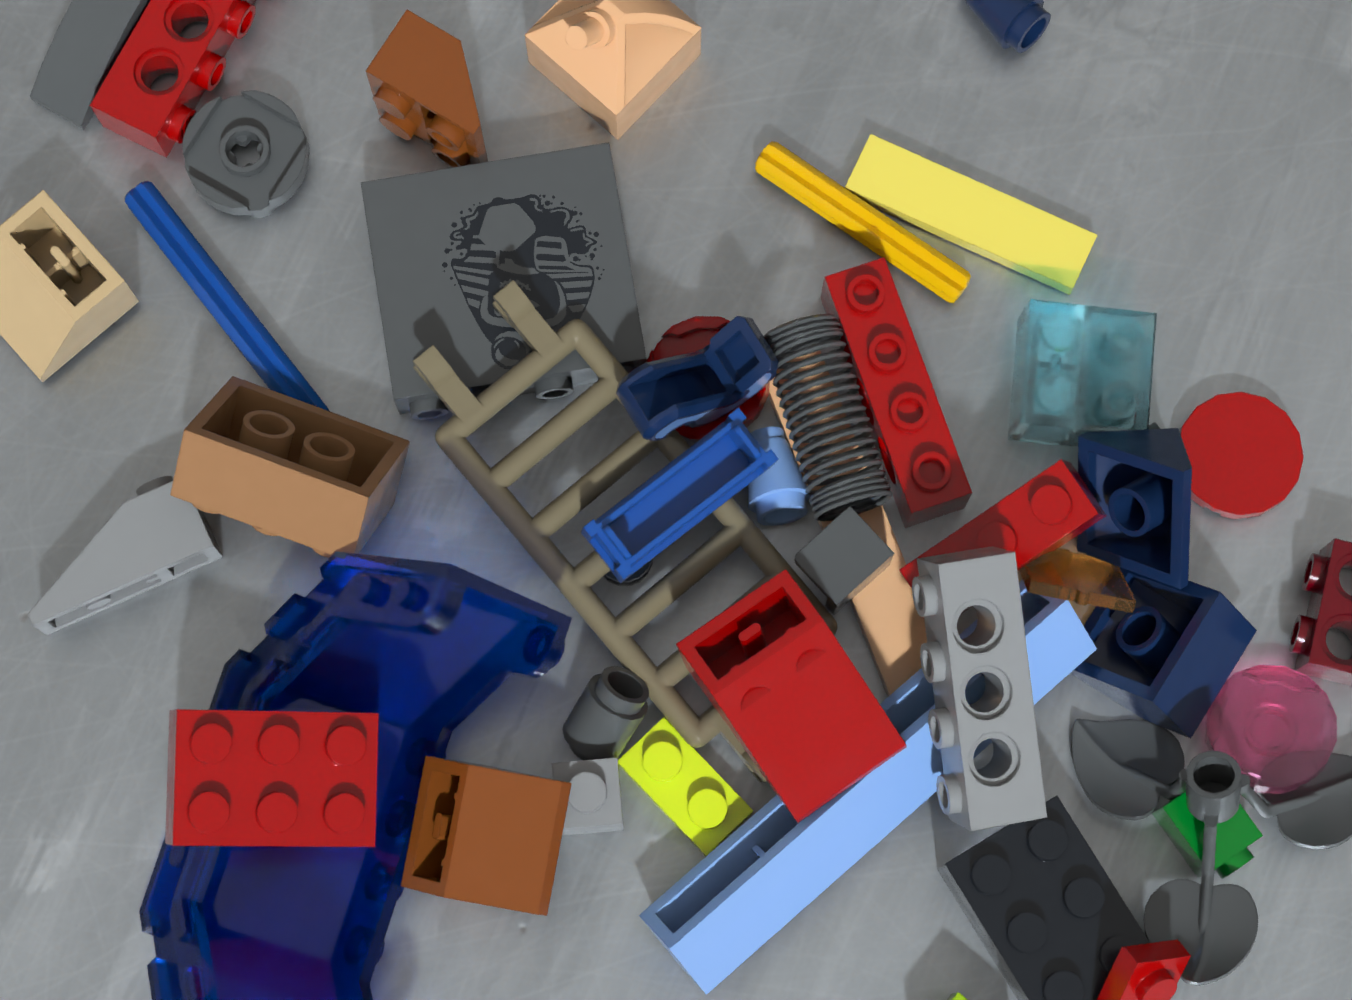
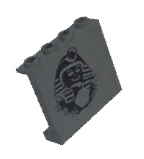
M609 142L361 182L393 399L400 415L411 413L412 419L425 420L441 417L449 412L445 404L413 368L415 366L413 360L432 345L440 352L455 374L475 397L533 351L493 306L495 301L493 296L512 280L521 288L534 308L554 332L558 331L567 322L573 319H580L588 324L628 373L647 362ZM574 350L520 395L536 392V397L539 399L561 398L574 392L573 386L595 383L600 378L580 354Z

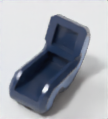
M736 316L710 339V344L703 349L646 362L635 368L619 382L616 394L643 439L658 441L665 439L668 434L682 425L691 428L701 427L737 409L761 391L776 376L779 361L754 320L749 317Z

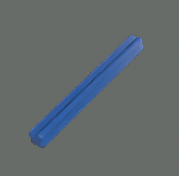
M144 181L131 189L124 198L128 208L270 390L329 411L325 403L154 184L150 181Z

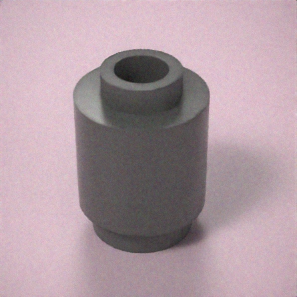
M611 666L605 668L601 674H597L590 679L562 728L565 740L577 757L582 760L620 757L648 710L647 699L649 697V690L639 676L628 669Z

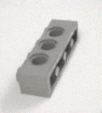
M992 546L917 558L919 576L913 578L912 596L919 616L924 617L927 643L921 645L920 660L927 682L933 685L935 709L929 711L928 724L934 746L937 749H941L943 775L937 777L936 783L940 807L945 815H949V820L969 831L1047 818L1016 554L1014 551ZM973 606L978 617L977 626L970 636L961 639L957 631L958 618L966 608ZM982 672L986 683L985 691L977 702L969 705L965 697L966 685L974 675ZM991 739L994 749L993 756L985 767L976 770L973 762L974 752L980 743Z

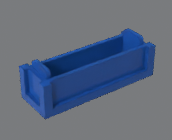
M740 408L729 414L724 422L596 520H591L582 528V535L620 583L779 460L772 449L765 452L743 424L747 417Z

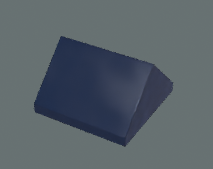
M1179 429L1094 431L1079 435L1078 474L1107 516L1077 536V551L1180 590L1186 587L1189 576L1192 466Z

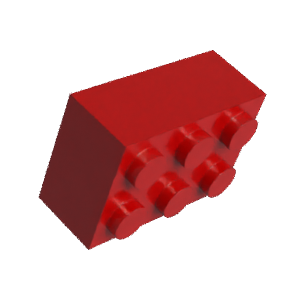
M169 710L165 843L172 846L375 847L379 713Z

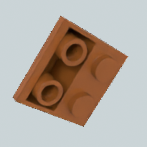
M407 9L366 69L373 100L379 115H381L379 121L389 131L405 140H411L413 135L432 145V153L451 168L488 162L461 40Z
M425 756L401 886L444 898L547 916L572 783L482 764Z

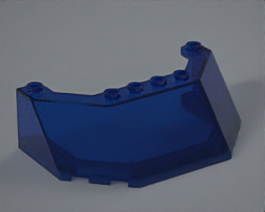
M336 551L320 567L323 578L320 583L306 597L294 593L264 624L267 636L251 652L239 649L224 664L209 710L379 713L375 847L172 846L166 844L164 838L139 910L142 932L153 935L156 957L147 965L152 1000H373L370 988L371 978L375 966L381 959L384 951V939L396 902L404 890L401 882L425 756L446 759V749L452 731L511 675L538 678L556 666L564 653L565 638L572 617L450 563Z

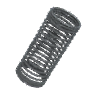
M817 314L795 319L777 326L764 335L765 340L779 361L777 369H784L780 373H776L773 386L778 388L776 396L781 398L779 407L785 409L783 418L788 420L786 428L791 430L789 439L795 441L792 449L798 452L796 461L801 463L799 471L804 473L802 482L808 484L806 493L811 495L809 504L813 507L811 511L814 513L813 518L819 521H832L849 506L857 514L866 512L886 503L893 494L890 491L891 486L888 485L889 480L884 478L887 472L879 469L883 461L876 459L880 450L872 448L876 443V439L869 437L873 428L866 426L870 420L869 417L863 415L867 407L859 405L863 396L856 394L860 388L859 385L853 383L857 375L850 373L853 364L846 362L850 354L844 351L847 343L840 341L843 336V330L840 329L839 318L831 314ZM839 346L838 348L827 353L819 354L797 362L786 363L796 357L807 355L825 349L827 347ZM842 357L839 360H836L832 363L821 365L809 369L807 371L791 373L792 371L797 370L801 367L815 364L827 360L829 358ZM844 368L843 370L836 372L832 375H827L804 383L794 384L795 382L812 375H817L829 371L831 369ZM848 378L847 380L834 386H830L818 391L798 394L814 386H818L838 379ZM781 379H788L783 384L779 383ZM851 389L846 393L827 400L803 404L832 392ZM783 390H791L787 394H782ZM788 400L794 401L790 405L785 404ZM847 400H854L846 405H843L832 410L806 415L817 409ZM791 411H799L793 416L789 415ZM850 411H857L853 414H850L846 417L817 425H811L820 420ZM794 422H802L797 426H792ZM853 422H859V423H857V424H855V425H853V426H850V427H848V428H845V429H842V430H839V431H835V432H832V433H827V434H823V435L814 436V435L819 434V433H821V432H823V431H826V430H829V429H832V428H835V427H838V426H841V425H845V424H849V423H853ZM798 432H807L800 437L795 436ZM862 433L860 435H857L853 438L841 442L820 446L824 443L847 435ZM801 443H810L803 448H799ZM866 443L865 445H862L860 447L843 453L823 457L827 454L850 446ZM804 454H813L807 458H802ZM862 455H867V456L862 457V458H860V459H858V460H854V461H851V462H848V463H845V464H841V465H837V466L828 467V466H831V465H833V464H835V463H838V462H841V461H844V460H847V459H850V458H853V457L862 456ZM808 464H818L811 469H805ZM865 466H870V467H867V468L862 469V470L857 471V472H853V473H850V474H847V475H843V476L834 477V476H836V475H839V474H841V473H844V472H847V471H850V470H853V469H857V468H861V467H865ZM811 475H821L814 480L808 479ZM826 485L819 490H812L815 486Z

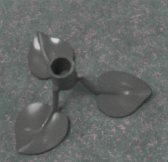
M1076 719L1074 722L1072 755L1075 772L1086 796L1099 810L1118 819L1141 820L1153 813L1160 796L1173 800L1186 790L1188 810L1195 818L1204 822L1201 884L1189 879L1168 881L1150 896L1144 912V931L1150 943L1178 939L1191 955L1180 977L1187 984L1201 986L1228 976L1245 960L1256 940L1258 913L1251 894L1239 885L1220 884L1213 886L1217 823L1225 822L1236 814L1240 806V795L1263 818L1277 816L1280 833L1285 839L1300 847L1315 850L1329 849L1347 842L1352 837V756L1325 752H1303L1280 757L1268 764L1259 775L1258 791L1261 795L1260 797L1250 786V777L1246 774H1241L1237 761L1224 752L1206 751L1200 753L1190 761L1187 769H1184V753L1180 742L1170 731L1147 721L1132 719L1114 721Z

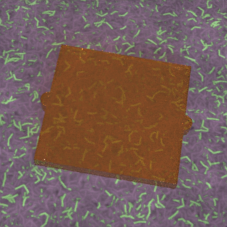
M1060 548L1038 557L1019 570L1028 593L1074 601L1083 606L1089 604L1130 613L1134 611L1136 599L1120 568L1089 555L1074 553Z

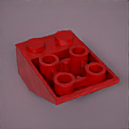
M786 569L676 643L690 674L797 823L907 748L906 743L824 619Z

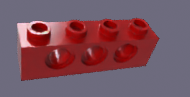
M150 0L90 104L101 125L167 158L176 142L179 144L183 143L186 128L195 115L196 110L194 109L205 90L212 91L220 82L226 67V58L224 56L235 38L242 39L250 29L255 17L256 7L254 4L256 0ZM204 22L208 24L205 31L195 38H183L180 36L182 30L190 23ZM166 73L178 75L175 84L169 89L163 91L150 89L153 81L158 76Z
M885 257L825 276L820 298L826 314L839 318L838 323L841 324L840 329L843 330V336L840 341L847 343L844 351L850 354L846 362L853 364L850 373L857 375L853 383L860 386L856 394L863 396L859 405L867 407L863 415L870 418L867 426L873 428L871 437L876 439L874 445L876 449L880 450L878 456L883 461L882 467L887 472L886 478L889 480L888 484L891 486V492H893L904 527L908 528L964 509L972 495V490Z

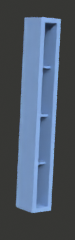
M1029 573L1019 582L1033 703L1035 705L1096 651L1097 648L1068 599ZM978 619L959 634L961 639L967 638L974 632ZM922 668L880 704L906 743L907 748L799 823L795 821L778 795H776L639 915L675 961L706 995L937 791V777L943 775L941 749H937L934 746L928 724L929 711L935 709L933 685L927 682ZM982 672L974 675L966 685L965 697L969 705L977 702L985 691L986 683ZM987 739L978 745L973 759L992 743L991 739Z

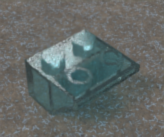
M1030 299L1017 320L1008 440L1073 447L1078 446V436L1085 432L1149 429L1157 313Z

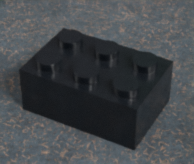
M1056 795L1046 802L1047 818L1009 824L945 863L938 871L1018 1000H1097L1121 947L1150 942L1061 800Z

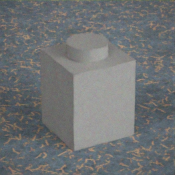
M618 758L551 763L553 779L572 783L562 836L624 831Z

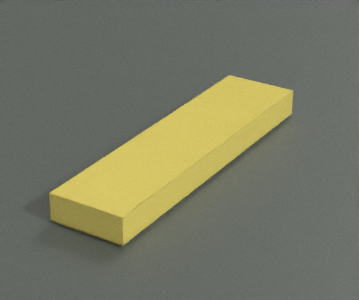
M873 134L869 135L845 186L847 190L878 210L1068 295L1071 294L1097 238V234Z

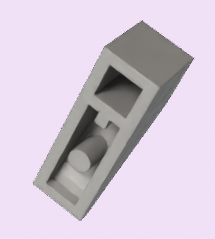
M172 476L159 477L143 484L136 490L138 496L122 503L28 612L32 625L45 635H49L222 558L223 555L204 512L194 507L192 503L170 495L173 484Z

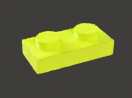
M664 717L618 760L619 767L705 857L753 813L751 807L693 747L687 744Z

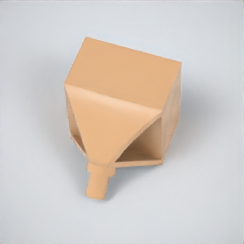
M558 0L525 34L528 62L619 140L701 55V27L670 0Z

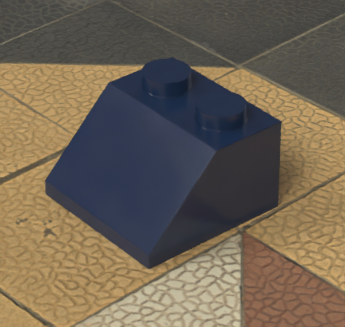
M1120 567L1084 625L1097 650L1076 667L1071 674L1143 720L1191 739L1257 630L1220 591L1188 581V585L1180 590Z

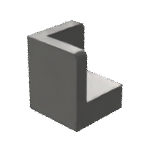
M849 506L795 555L794 561L827 597L825 606L835 615L890 565L894 552Z

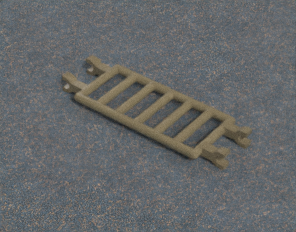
M512 280L493 296L495 300L493 306L533 351L477 397L471 393L455 374L454 370L434 345L413 360L415 365L413 368L453 414L450 419L436 430L435 441L621 665L635 673L645 682L651 701L687 744L694 748H700L720 733L758 782H766L767 780L715 707L712 705L698 716L674 688L677 683L690 673L684 664L679 650H676L660 665L656 666L632 636L740 546L765 576L730 606L786 569L834 635L838 628L836 620L733 497L712 512L724 527L616 617L612 614L591 588L592 585L610 571L594 550L573 567L549 537L656 448L664 454L669 462H672L690 446L676 429L668 434L665 439L658 441L643 439L640 432L637 431L534 517H531L508 487L616 398L621 403L616 391L619 382L628 372L583 320L573 319L554 332L534 308L521 288ZM576 350L600 379L490 468L466 438L572 351Z

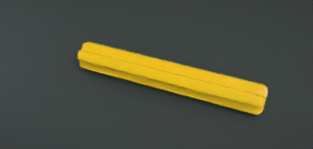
M771 141L758 156L755 163V169L758 174L882 258L885 257V260L945 301L954 303L967 288L971 278L969 271L778 142Z

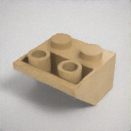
M44 190L0 225V335L43 383L139 302L125 280Z

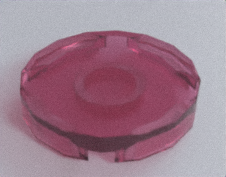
M1257 665L1234 673L1226 680L1205 717V743L1208 750L1224 752L1233 757L1240 766L1241 774H1246L1250 777V786L1256 793L1284 794L1298 789L1300 785L1308 783L1312 778L1315 779L1325 770L1337 742V716L1327 694L1309 676L1286 666Z

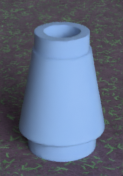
M764 427L751 432L763 450L767 452L772 449L779 460L748 485L749 510L756 513L758 523L766 526L784 525L801 519L808 512L806 502L811 495L806 493L807 485L802 482V473L799 471L789 443L785 439L784 430L780 427Z

